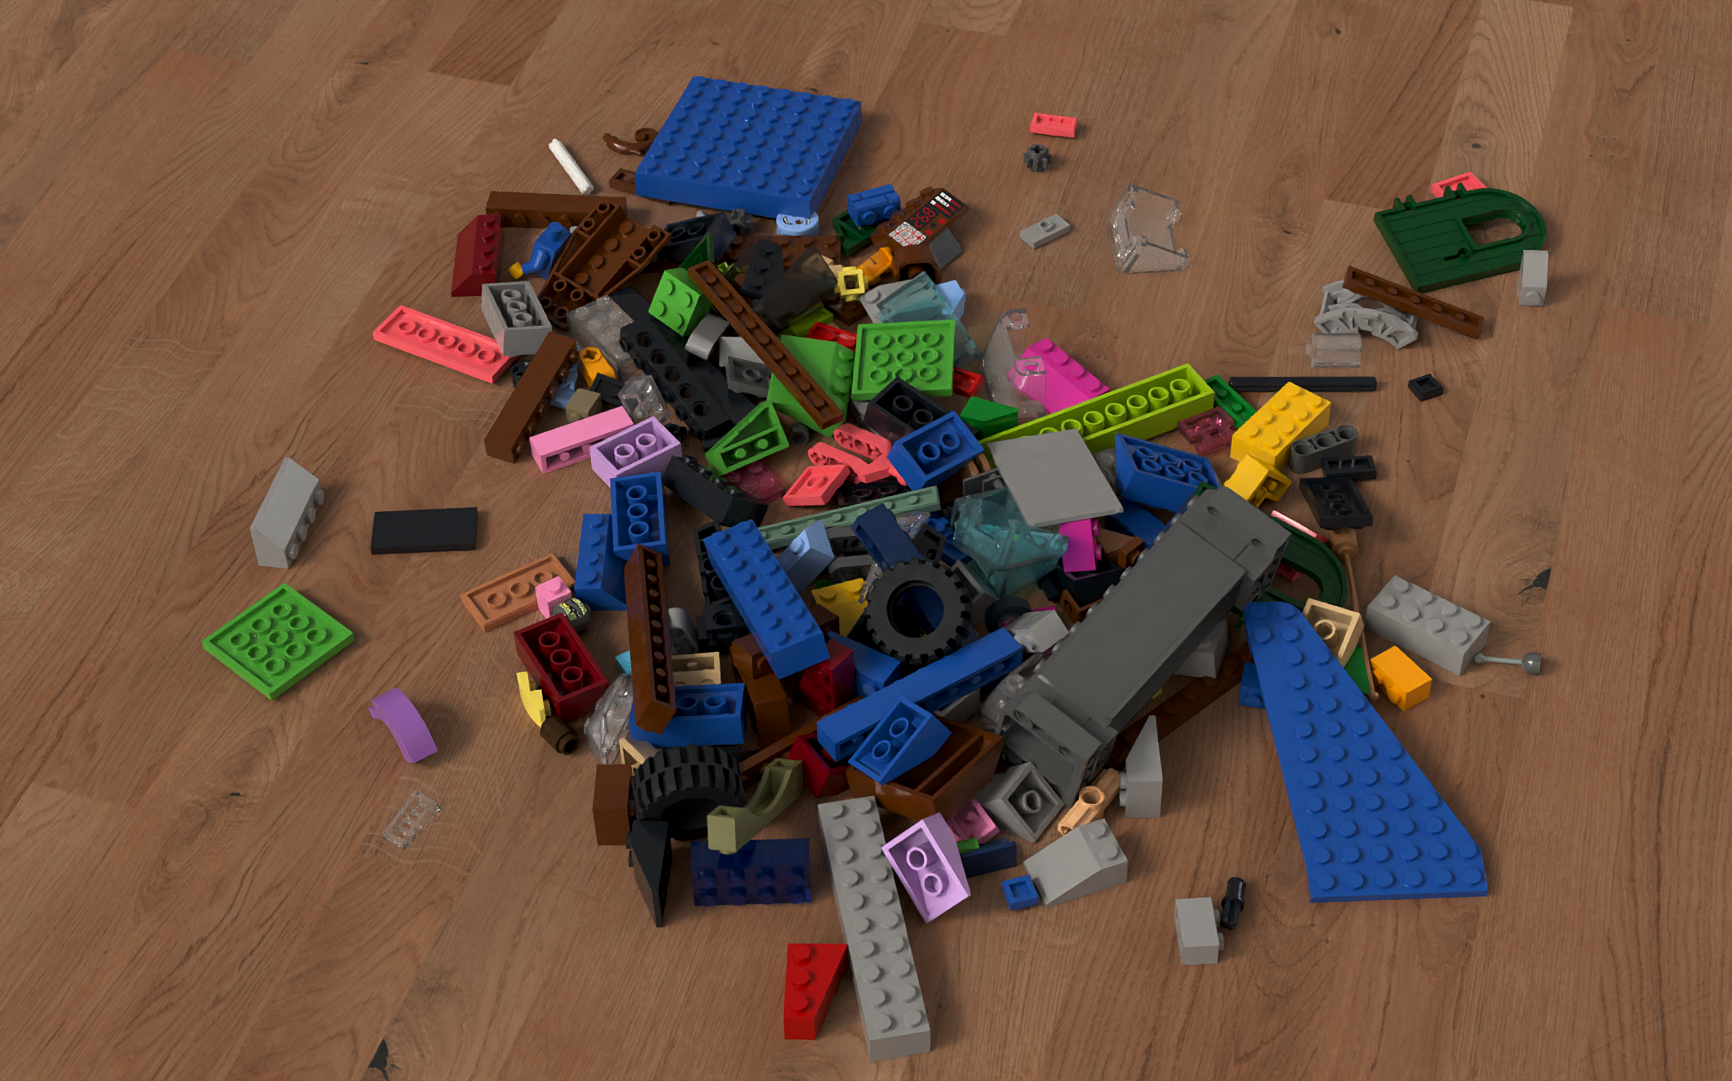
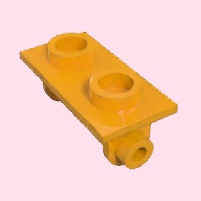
M882 247L871 256V259H867L856 268L862 269L863 276L867 275L869 286L881 280L880 274L884 273L885 275L891 271L892 250L889 247Z

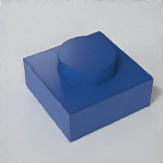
M1029 875L1001 881V890L1010 911L1038 904V895Z

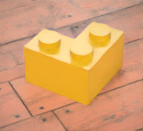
M1247 454L1238 463L1236 471L1223 486L1230 488L1258 509L1265 497L1278 502L1293 481L1271 464Z

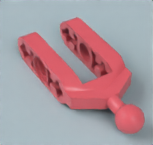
M845 422L834 430L835 440L840 446L874 460L870 464L823 442H818L808 450L809 459L815 466L846 464L851 472L846 480L853 483H869L892 475L897 477L898 482L902 486H908L887 459L893 445L887 439Z

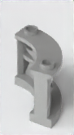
M1344 280L1336 281L1323 287L1324 297L1319 316L1315 317L1314 324L1328 339L1341 334L1358 333L1359 330L1371 331V335L1388 341L1397 349L1417 339L1418 332L1415 330L1417 316L1384 303L1381 304L1385 308H1378L1376 310L1363 308L1356 303L1361 300L1372 299L1342 288Z

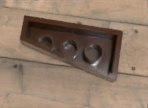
M730 646L731 664L736 682L745 683L746 711L750 713L753 731L757 733L758 746L760 749H765L791 734L788 709H792L789 692L786 693L783 678L778 680L773 670L752 679L733 665L732 646Z

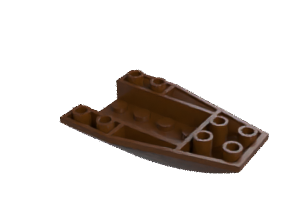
M603 196L573 231L537 297L549 322L567 331L591 316L607 302L606 296L624 288L647 267L671 239V233L656 225H653L650 229L626 217L620 205Z

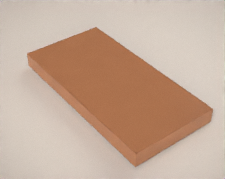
M551 553L462 593L460 597L462 603L486 633L538 609L536 586L559 576L571 593L575 592V579L556 555Z

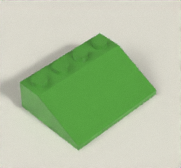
M781 334L779 337L781 343L844 413L843 421L822 430L773 373L771 375L767 400L771 399L775 410L830 438L834 434V430L841 426L846 419L854 372L855 352L837 342Z

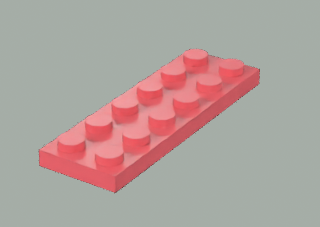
M402 305L373 332V338L378 342L491 384L519 357L503 356L496 340Z

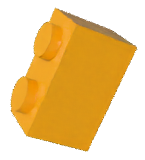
M1393 646L1370 659L1374 686L1378 687L1402 711H1406L1429 698L1432 678L1397 646Z

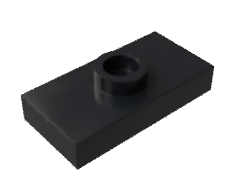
M1372 455L1321 459L1320 466L1324 477L1350 476L1353 481L1376 479L1377 472Z

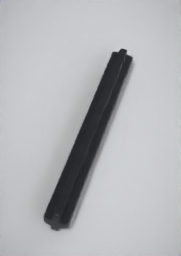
M1374 376L1229 378V386L1236 392L1279 391L1288 382L1307 391H1375L1377 388V379Z

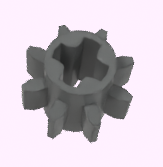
M1034 144L1028 147L1027 153H1023V163H1026V168H1029L1032 172H1042L1047 169V164H1051L1052 154L1048 153V148L1041 144Z
M732 209L731 215L726 214L736 235L745 236L746 231H752L753 216L748 215L745 209Z

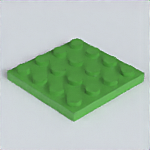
M955 319L858 324L852 384L853 401L872 400L897 376L928 397L952 396L956 339Z
M283 583L201 642L203 649L273 701L355 641L353 632L289 585Z

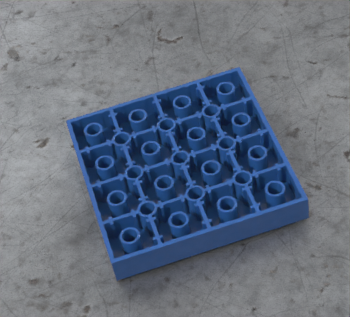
M693 76L635 171L636 196L732 211V209H745L748 214L777 218L778 214L810 219L813 212H817L862 124L861 101H854L849 98H835L829 95H815L809 92H795L788 89L749 85L744 82L736 83L724 79H710L704 76Z

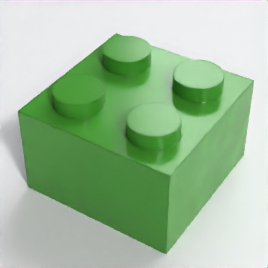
M684 268L669 269L663 273L648 312L684 337L691 335L707 313H709L712 302L688 276V271Z

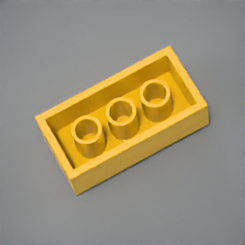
M1288 382L1232 435L1230 457L1240 462L1249 454L1281 471L1290 461L1291 445L1293 442L1318 434L1328 425L1331 402Z

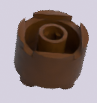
M912 244L896 249L891 261L894 283L929 276L934 285L941 284V270L937 257L930 246Z

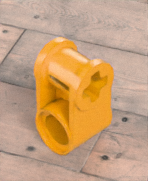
M586 347L581 350L579 354L580 361L583 364L581 366V374L589 388H591L597 373L616 379L613 368L607 363L598 348Z

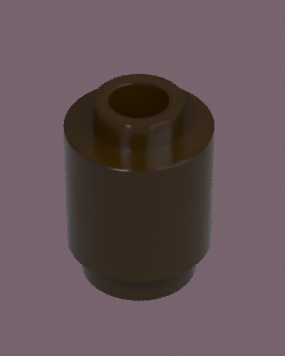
M560 716L549 717L542 723L540 736L558 753L569 755L578 748L580 744L578 733Z

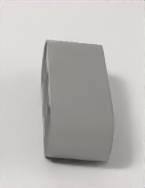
M707 313L690 335L685 351L707 361L720 345V337L726 336L730 323L718 316Z

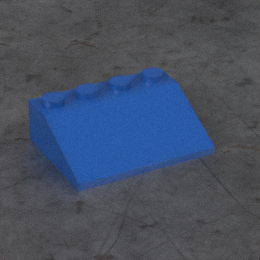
M1117 433L1115 436L1116 485L1121 496L1129 502L1134 503L1138 501L1147 504L1151 508L1158 509L1160 507L1175 514L1192 492H1196L1201 481L1215 488L1222 486L1213 466L1206 457Z

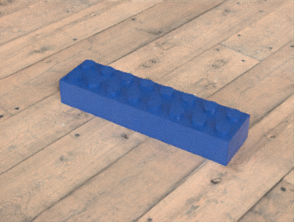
M752 519L740 522L736 526L724 531L715 532L703 539L712 567L778 680L830 658L823 632Z

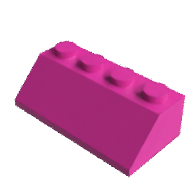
M1047 337L1027 347L1008 375L1010 382L1048 414L1110 392L1107 386Z

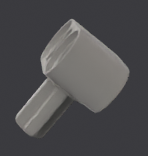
M674 607L668 609L670 647L674 655L697 654L699 652L698 633L688 614L681 608Z

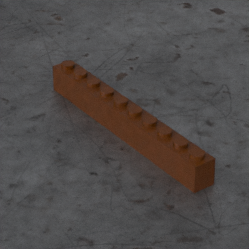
M637 544L624 566L635 726L640 727L644 731L661 735L676 712L662 553Z

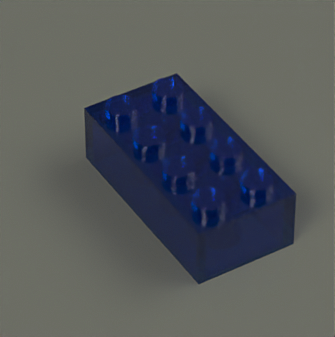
M809 838L749 840L734 854H722L720 850L709 849L708 841L691 842V878L694 905L710 907L714 905L740 906L743 904L770 905L776 903L800 904L811 902Z

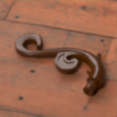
M652 128L638 129L635 132V140L638 143L621 141L615 136L612 137L609 133L603 135V140L607 143V147L616 153L642 155L649 150L659 132Z

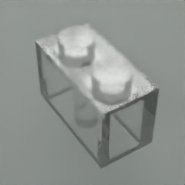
M651 375L631 376L618 394L634 425L652 416L664 425L671 416V412Z

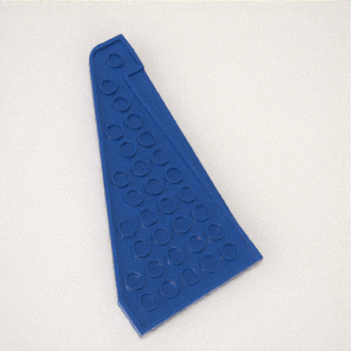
M1286 602L1248 603L1243 610L1245 633L1250 653L1253 656L1305 863L1310 903L1487 896L1488 886L1480 847L1301 611Z

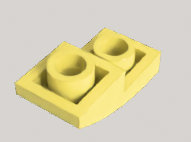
M527 671L517 673V679L523 705L533 721L541 727L546 717L551 716L549 699L543 700L542 690H536L535 681L529 682Z

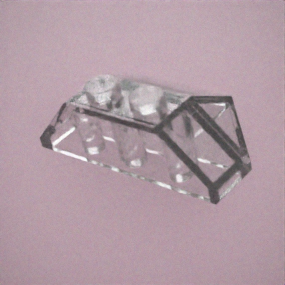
M620 674L613 681L602 699H598L592 718H588L585 723L584 733L587 734L588 747L598 764H614L620 753L619 740L623 737L628 738L630 735L628 722L633 702L631 674Z

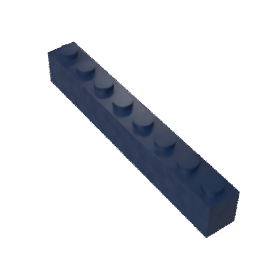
M883 503L856 518L851 529L881 571L887 567L890 569L895 567V562L900 560L907 562L911 561V558L916 557L926 560L925 556L918 552L912 544L910 535L901 529L894 513L887 509ZM916 587L900 597L927 635L937 629L944 616V604L941 597L934 590L927 587ZM973 623L969 625L968 631L970 633L967 640L963 639L960 643L961 648L981 639L974 630ZM1006 674L981 687L980 699L1001 687L1008 678V675Z

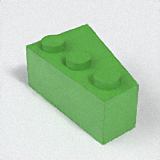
M771 399L761 402L705 453L713 473L718 476L724 475L790 446Z

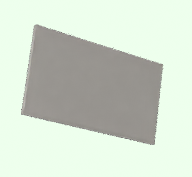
M1076 428L987 443V449L1029 529L1123 513L1122 505Z

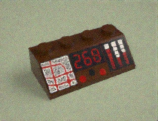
M927 187L920 191V196L908 201L904 209L893 213L889 221L878 225L877 230L870 237L877 251L882 247H889L892 250V256H894L896 249L912 244L928 245L970 209L968 205L943 187L934 189Z

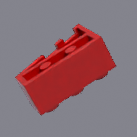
M788 943L783 1012L785 1040L816 1039L829 1011V1004L833 995H836L843 973H846L849 966L848 944Z

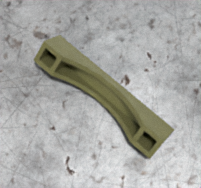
M776 758L765 767L755 794L744 808L719 805L707 815L709 849L720 850L722 854L736 853L804 793L803 761Z

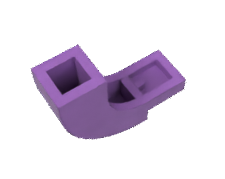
M393 688L371 699L373 706L368 709L372 718L382 720L393 734L406 762L415 763L438 751L420 714L401 690Z

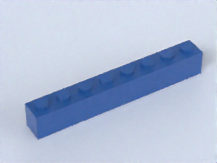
M1004 627L991 632L985 637L965 645L960 650L942 657L938 661L918 669L909 676L896 680L893 684L875 691L858 702L849 704L846 708L816 722L818 742L834 761L838 762L858 750L900 695L932 713L1023 666V647Z

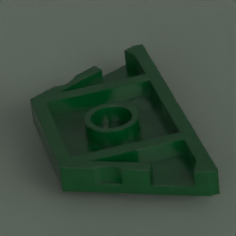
M848 210L832 219V227L841 240V246L845 254L850 256L873 242L870 235L877 230L878 225L890 219L857 227L848 214Z

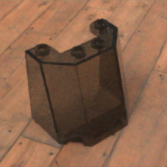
M756 243L723 275L731 286L733 285V279L738 274L747 272ZM811 245L760 300L755 299L750 303V307L774 335H777L833 302L836 297L834 290L838 286V280L817 247ZM712 304L709 313L726 320ZM730 324V328L738 333Z

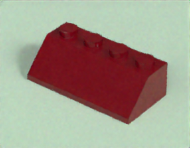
M501 214L478 215L458 233L451 297L482 296V284L500 283L504 244Z
M559 613L513 632L517 655L538 688L542 690L545 699H549V705L556 716H560L566 722L586 715L608 688L609 681L564 613Z

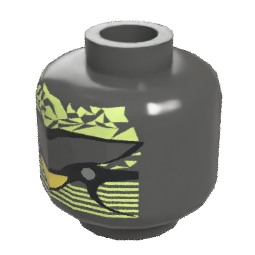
M572 598L554 607L553 614L550 617L563 612L576 633L588 629L592 611L587 603H582L581 600Z

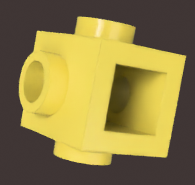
M856 267L842 268V271H838V279H833L835 293H839L840 299H846V302L860 301L859 297L865 294V290H868L867 275L863 276L862 269H856ZM852 282L855 284V288L848 290L846 284Z

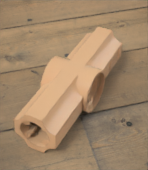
M1112 768L1104 769L1090 786L1084 787L1080 791L1079 800L1058 823V831L1063 836L1078 826L1103 818L1105 808L1121 790L1119 772Z

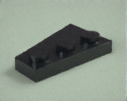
M758 238L740 295L787 309L788 297L782 245Z

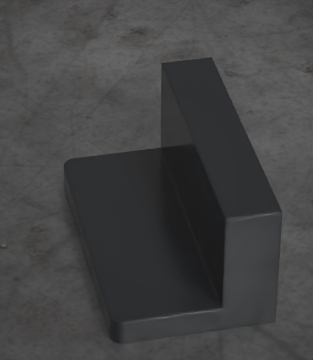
M948 228L928 244L937 257L940 270L963 251Z

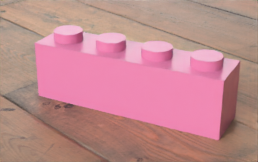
M623 406L529 437L532 456L542 473L545 474L591 458L589 447L634 426V423Z

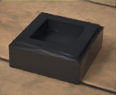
M1431 374L1408 382V388L1421 402L1441 396L1443 393L1442 386Z

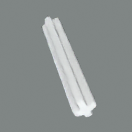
M553 139L549 144L550 150L580 192L587 196L590 195V192L594 190L593 185L562 142Z

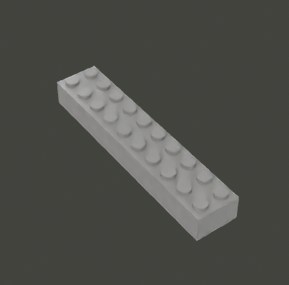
M875 796L818 804L819 829L844 944H848L849 967L870 1062L931 1052L930 1027L891 864L881 848L886 843Z

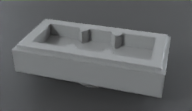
M1054 214L1021 230L1020 238L1035 249L1070 232L1071 225L1059 215Z

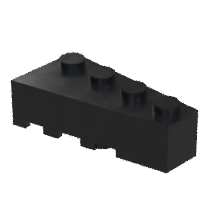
M672 455L662 478L664 486L712 520H717L721 526L731 528L740 522L752 519L757 528L760 527L769 507L768 504L716 475L710 468L699 465L697 463L698 460L694 457L684 455L682 458Z
M717 520L693 529L705 606L733 603L710 563L703 541L704 538L711 536L713 533L723 531Z

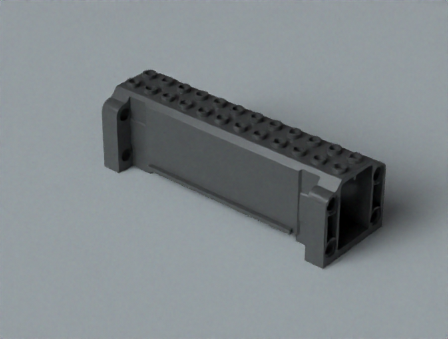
M1219 486L1217 490L1206 489L1200 497L1195 495L1188 503L1186 512L1184 514L1178 513L1170 524L1171 528L1167 532L1163 530L1154 540L1155 545L1150 550L1148 548L1143 550L1137 559L1138 563L1133 568L1129 566L1120 577L1121 581L1117 586L1112 584L1103 595V601L1100 604L1094 603L1086 613L1087 618L1082 623L1077 621L1069 631L1070 636L1065 641H1058L1052 649V655L1048 660L1043 658L1035 667L1034 675L1030 679L1025 677L1017 686V693L1012 698L1006 697L998 708L1000 714L995 720L997 724L995 734L1004 737L1005 742L1002 748L1004 756L1015 766L1032 762L1063 803L1070 809L1079 800L1080 791L1089 785L1093 777L1109 761L1116 737L1231 611V608L1236 606L1243 612L1248 603H1251L1252 600L1256 603L1271 586L1292 533L1228 487Z

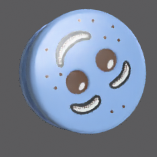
M815 211L810 219L783 214L777 215V235L818 236L819 217Z

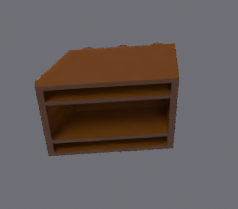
M933 714L951 732L934 756L883 786L851 765L845 770L851 795L853 798L875 796L878 807L917 821L940 812L945 822H947L992 781L1005 742L1004 737Z

